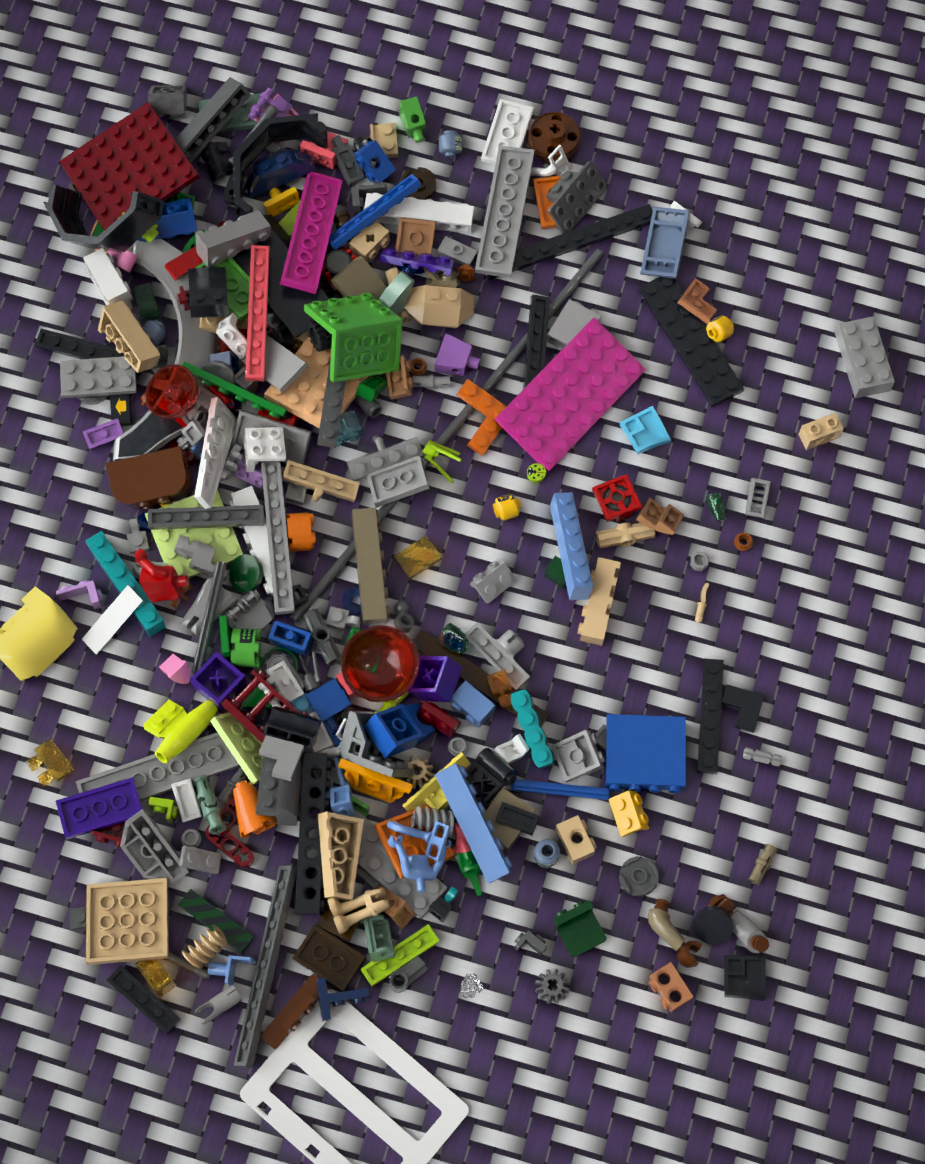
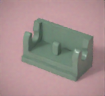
M384 915L364 918L368 950L373 962L395 957L388 919H384Z

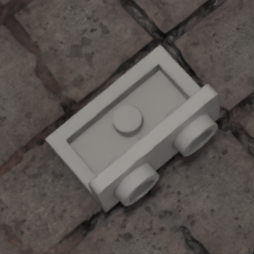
M502 561L490 563L487 566L488 569L483 573L475 575L470 583L471 587L478 591L485 603H490L517 581L506 563Z

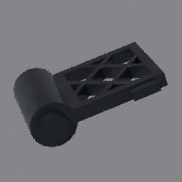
M485 748L478 754L476 762L467 771L468 777H466L469 785L471 783L473 785L481 784V793H477L475 798L481 797V803L485 810H487L489 802L499 793L502 787L512 785L516 781L517 772L491 749ZM479 770L481 772V780L472 781V775ZM486 783H494L496 785L492 791L485 792Z

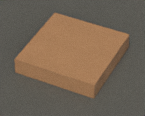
M399 218L396 252L413 251L415 252L414 254L422 255V253L432 254L436 222Z

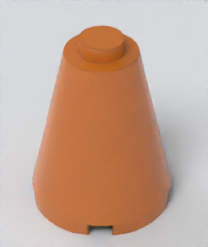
M247 780L235 784L236 788L233 789L241 838L251 837L249 834L251 832L259 834L276 826V816L256 815L258 791L252 782L247 783Z

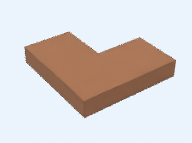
M695 278L677 303L708 324L717 309L703 300L710 288Z

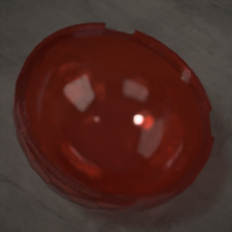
M375 625L358 631L349 639L342 652L341 672L345 683L358 697L370 702L380 703L398 699L408 692L418 676L419 656L414 643L405 633L391 626ZM377 665L375 672H372L373 667Z

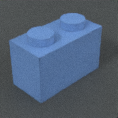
M466 680L454 692L450 702V706L454 711L463 713L466 716L465 719L474 726L476 724L479 728L495 711V705Z

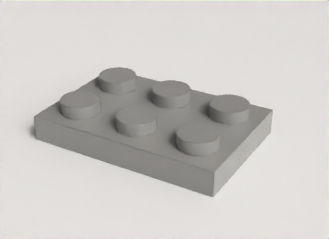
M420 456L367 474L376 508L429 489Z

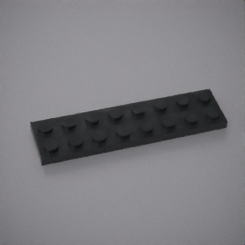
M658 277L640 286L638 291L710 406L714 407L744 392V387L717 344L707 335L706 327L701 319L677 303L684 294L674 278Z

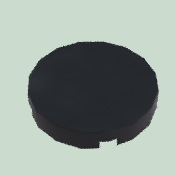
M707 906L697 912L693 921V930L702 942L709 945H720L730 939L734 930L733 919L730 918L729 913L725 909L718 906Z

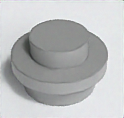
M455 737L449 742L448 750L455 757L461 752L465 755L468 750V744L463 738Z
M188 829L182 834L181 842L183 846L197 848L201 843V835L195 829Z

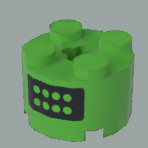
M233 628L231 638V664L233 666L260 667V656L257 655H261L262 643L258 642V640H261V629Z

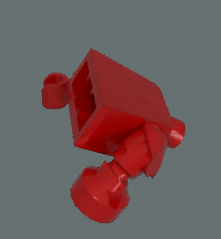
M139 549L134 554L136 563L142 566L139 582L150 602L154 603L164 600L176 602L183 594L181 587L189 586L188 575L178 576L173 566L154 565L149 559H146L148 555L142 549Z

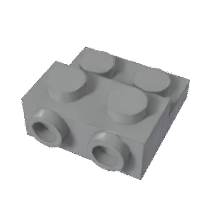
M584 730L551 745L565 782H570L578 777L589 775L605 768L603 762H606L603 752L597 749L596 744L599 741L595 733L591 734L590 731Z

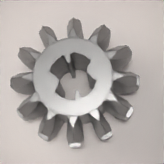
M547 969V977L540 973L539 978L541 980H536L535 982L537 986H540L535 990L536 993L543 992L540 1000L548 997L547 1004L551 1003L552 998L558 1004V996L564 1000L566 996L563 992L568 993L570 990L568 987H565V985L569 984V980L562 981L565 973L557 976L558 969H555L552 975L550 970ZM549 982L557 984L555 991L554 989L552 991L548 989Z

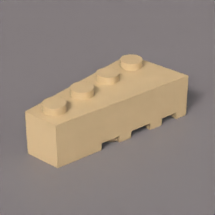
M124 301L103 306L98 331L107 335L106 339L109 343H115L116 350L119 353H124L125 360L137 373L157 367L160 352L158 348L154 347L149 335L143 331L140 322L135 319L131 309L126 306Z
M598 557L596 569L591 571L593 588L589 596L588 605L583 606L581 615L585 617L584 623H580L577 634H581L580 641L603 646L621 562Z
M331 812L318 814L324 897L329 899L336 898L340 901L353 900L364 819Z

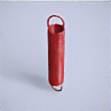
M214 385L211 387L206 386L225 405L233 402L229 396L219 392L218 387Z

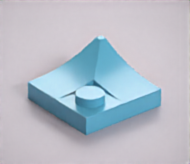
M653 406L620 422V427L637 455L671 442Z

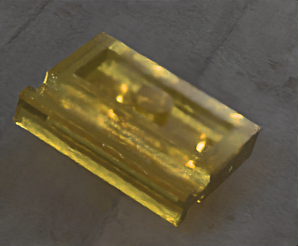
M427 536L395 555V559L399 562V565L409 579L442 560L441 555Z

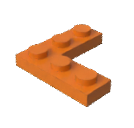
M467 379L456 395L486 416L467 444L469 448L483 456L502 428L494 419L507 406Z

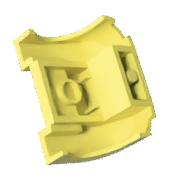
M34 587L21 599L25 605L0 628V660L21 681H25L32 676L37 677L45 671L75 640L73 636L76 630H78L77 626L61 607L37 587Z

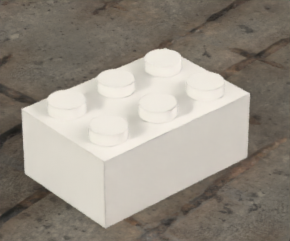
M101 248L83 257L88 274L105 304L109 305L123 300L126 306L130 309L133 308L131 304L133 300L130 293L131 290L127 282H123L119 268H115L114 260L110 253L106 254L104 249Z

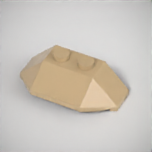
M428 285L413 287L403 310L407 311L420 325L458 328L474 314V295L461 288Z

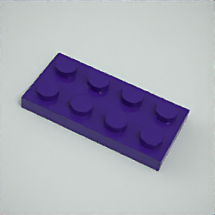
M133 777L56 800L66 840L126 822L127 819L142 810Z

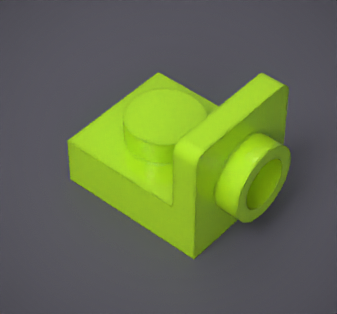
M150 797L148 805L153 809V812L165 813L167 811L166 820L168 823H172L173 818H176L178 814V807L174 800Z

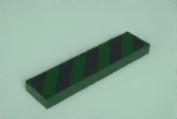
M192 889L187 892L178 904V906L212 932L214 931L212 925H216L225 935L228 944L241 954L254 939L250 933Z

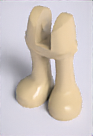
M383 888L367 890L361 896L347 902H340L336 898L328 899L339 934L345 933L350 926L372 915L376 916L390 907L389 901L380 900L386 896L385 890ZM366 905V908L362 910H359L347 916H343L344 914L352 910H355L361 906Z

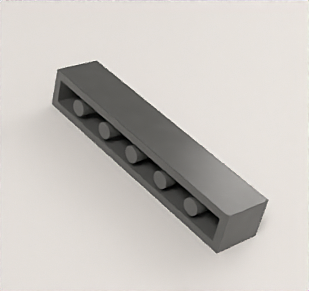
M229 77L175 139L190 163L193 162L250 97L251 94L242 83Z

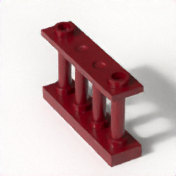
M254 669L251 672L255 678L236 698L230 699L228 697L221 704L261 743L265 739L263 734L266 724L259 726L254 722L256 720L255 717L275 696L284 703L281 708L310 716L305 710L301 712L267 680L268 675L261 669L259 671ZM262 683L270 691L250 712L247 711L245 713L240 708L242 706L241 703Z

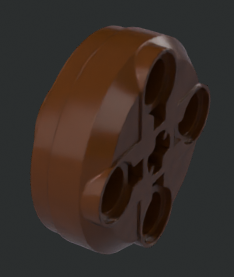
M548 112L542 114L534 120L530 127L528 136L529 147L535 150L536 157L551 165L548 159L549 153H552L561 145L568 160L579 148L580 132L578 125L570 116L564 113ZM559 150L553 156L554 162H556V160L561 155Z

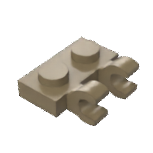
M426 269V285L457 288V272L452 270L451 276L444 275L445 271L433 273Z

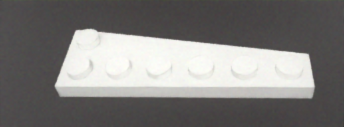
M218 397L211 399L208 408L209 415L194 496L205 509L212 507L237 423V418Z

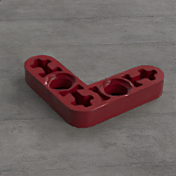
M233 797L221 810V818L227 813L233 815L232 822L225 823L227 829L219 834L223 838L221 843L218 844L220 839L216 836L211 838L209 825L206 828L205 834L209 842L242 868H248L254 862L253 853L229 833L238 822L236 813L230 809V807L236 808ZM227 841L235 843L233 850H225L224 845ZM238 850H239L240 853H242L244 856L247 855V854H249V855H248V858H249V861H248V862H247V861L241 862L242 859H241V857L237 854Z

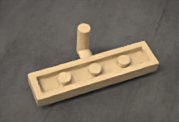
M290 460L287 461L282 480L313 489L312 500L314 502H318L323 493L354 502L360 485L358 482Z

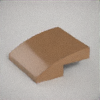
M649 497L636 520L653 530L673 535L684 514L671 504L664 508Z

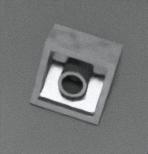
M151 86L148 92V102L158 117H164V115L182 117V115H185L187 86Z

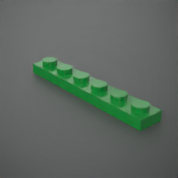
M185 361L181 366L185 376L191 379L197 377L201 379L202 384L208 387L214 385L218 387L219 392L225 395L231 393L235 395L236 400L242 403L248 401L252 403L253 408L259 411L265 409L269 411L270 416L276 419L280 417L285 419L288 413L286 409Z

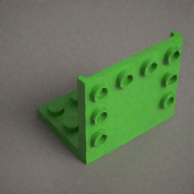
M372 294L347 295L345 298H330L327 301H312V303L304 304V311L332 334L330 380L332 382L399 371L403 319L372 296Z

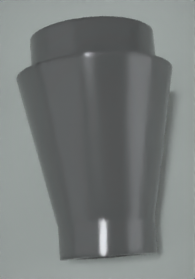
M358 395L356 396L355 402L367 417L376 418L381 413L382 407L379 402L375 400L370 402Z

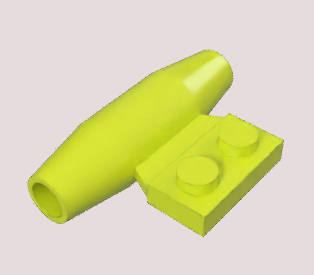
M168 700L143 724L144 730L158 738L165 737L155 751L156 757L161 762L167 763L186 750L207 728L218 712L217 706L212 701L207 700L187 714L182 706Z

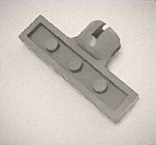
M477 622L464 634V637L516 691L531 678L514 660L515 655L524 647L523 641L514 631L508 630L499 639H494Z

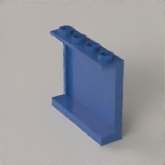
M607 714L605 788H609L611 791L629 789V791L639 792L641 789H649V792L654 793L661 792V790H669L670 793L684 791L686 786V717Z

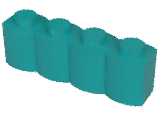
M525 689L512 693L511 703L518 712V722L521 728L525 730V740L532 749L533 762L540 769L554 765V754L547 746V736L543 729L540 728V717L534 710V702L531 695Z

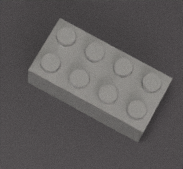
M874 316L838 323L835 336L854 397L860 398L891 391L895 381Z

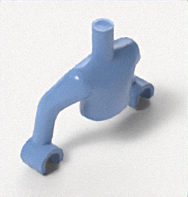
M392 834L388 839V844L390 847L397 849L403 876L416 880L417 892L424 893L426 891L425 880H434L437 877L445 861L446 850L451 846V841H446L440 862L435 861L433 867H431L428 856L410 855L408 857L401 843L403 837L399 835L397 840H395Z

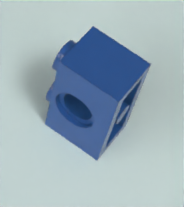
M376 140L369 141L354 153L356 163L361 168L363 167L366 172L365 175L370 182L381 183L396 171ZM372 159H374L375 162H376V165H375L374 168H373L372 165H371V160H372Z
M278 621L274 622L268 637L271 645L287 649L307 657L313 642L312 633Z

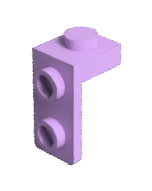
M84 580L78 585L72 587L64 586L56 591L60 601L89 593L94 610L102 607L100 602L103 600L102 592L100 589L97 590L93 580Z

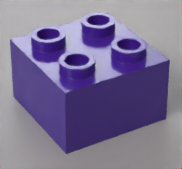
M217 651L190 679L192 687L207 700L212 701L220 711L224 708L221 704L228 697L230 699L234 698L247 684L246 676Z
M420 656L408 692L421 701L451 702L462 666L448 656Z

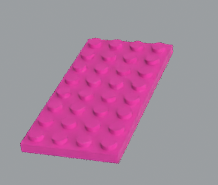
M594 317L494 420L538 464L543 465L546 472H548L646 369Z

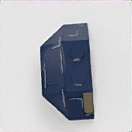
M284 147L254 161L246 182V188L252 199L312 172L316 168L310 155L290 147Z

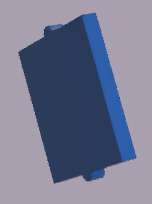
M335 678L305 695L312 706V711L316 712L322 723L345 710L348 705L352 706L345 695V690L341 689Z

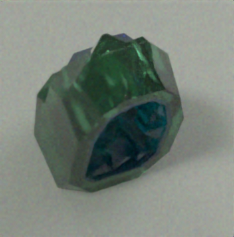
M452 623L446 625L438 639L440 644L452 652H467L469 641L465 633Z

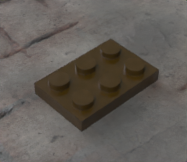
M314 924L292 960L320 978H325L328 983L344 992L366 956Z

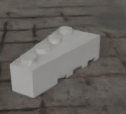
M257 210L240 216L235 222L231 220L225 221L221 227L211 226L208 229L209 231L204 233L202 230L197 231L196 253L207 268L217 266L223 260L236 256L237 253L244 249H250L251 245L268 239L271 233V226L261 212Z

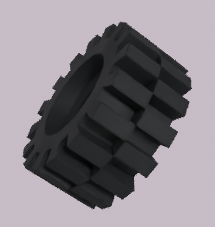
M314 319L308 320L306 324L308 327L307 332H309L308 336L316 351L321 352L332 347V334Z

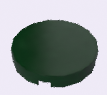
M243 554L234 559L229 570V580L237 591L253 592L257 585H260L262 582L263 566L256 556Z

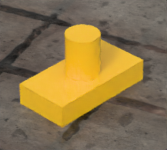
M292 187L281 193L278 188H273L269 192L271 199L263 202L266 215L272 214L274 217L296 205L300 200L298 191L295 187Z

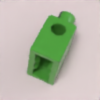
M417 96L400 101L399 117L407 137H413L415 143L423 142L425 140L426 123Z

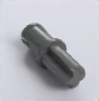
M239 767L232 779L226 782V787L217 797L220 803L227 805L234 795L233 789L236 788L235 784L247 778L242 768Z

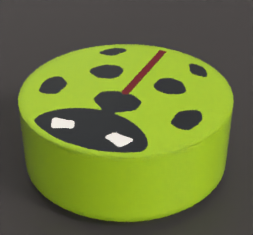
M535 463L528 467L527 477L531 482L540 483L545 479L546 470L543 465Z

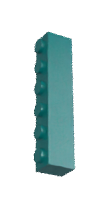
M100 531L87 539L86 544L119 594L128 585L143 600L133 611V614L148 636L152 637L166 628L164 620L104 533Z

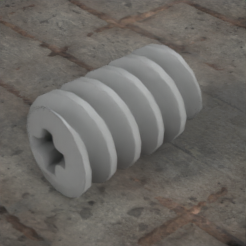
M417 806L412 815L411 828L417 826L419 830H422L425 827L426 832H429L431 828H434L435 822L439 821L451 827L449 831V836H451L454 828L453 812L448 811L445 814L444 810H440L438 813L436 808H433L430 812L428 807H425L422 812L421 806ZM439 825L438 830L441 829V833L444 835L445 827Z

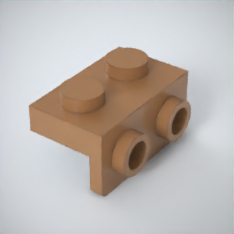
M404 355L400 356L399 371L386 373L389 398L391 400L412 395L414 382L409 373L412 371L410 360L407 361Z

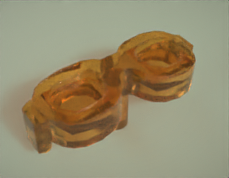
M190 583L188 587L182 588L183 594L180 597L183 598L186 602L189 599L184 595V593L188 591L190 588H195ZM180 598L176 602H171V606H173L175 609L177 608L176 604L178 603Z

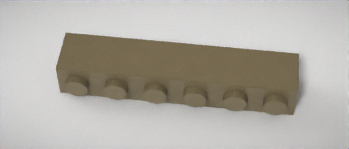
M376 508L353 509L352 524L363 625L386 623L387 617H390V609L385 603V599L388 598V590L383 584V580H386L385 568L382 569L381 562H384V552L380 550L379 543H382V533L378 532L377 526L380 525V514H376Z

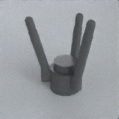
M315 651L312 652L315 676L313 672L309 673L303 656L299 655L305 672L303 679L284 653L281 654L285 663L299 681L301 688L305 687L306 692H309L321 686L319 681L322 679L319 675Z

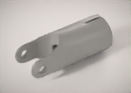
M231 985L197 1008L195 1013H199L209 1007L214 1008L212 1014L202 1021L204 1025L242 1001V998L235 987Z

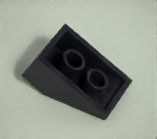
M225 267L188 269L191 318L228 316Z

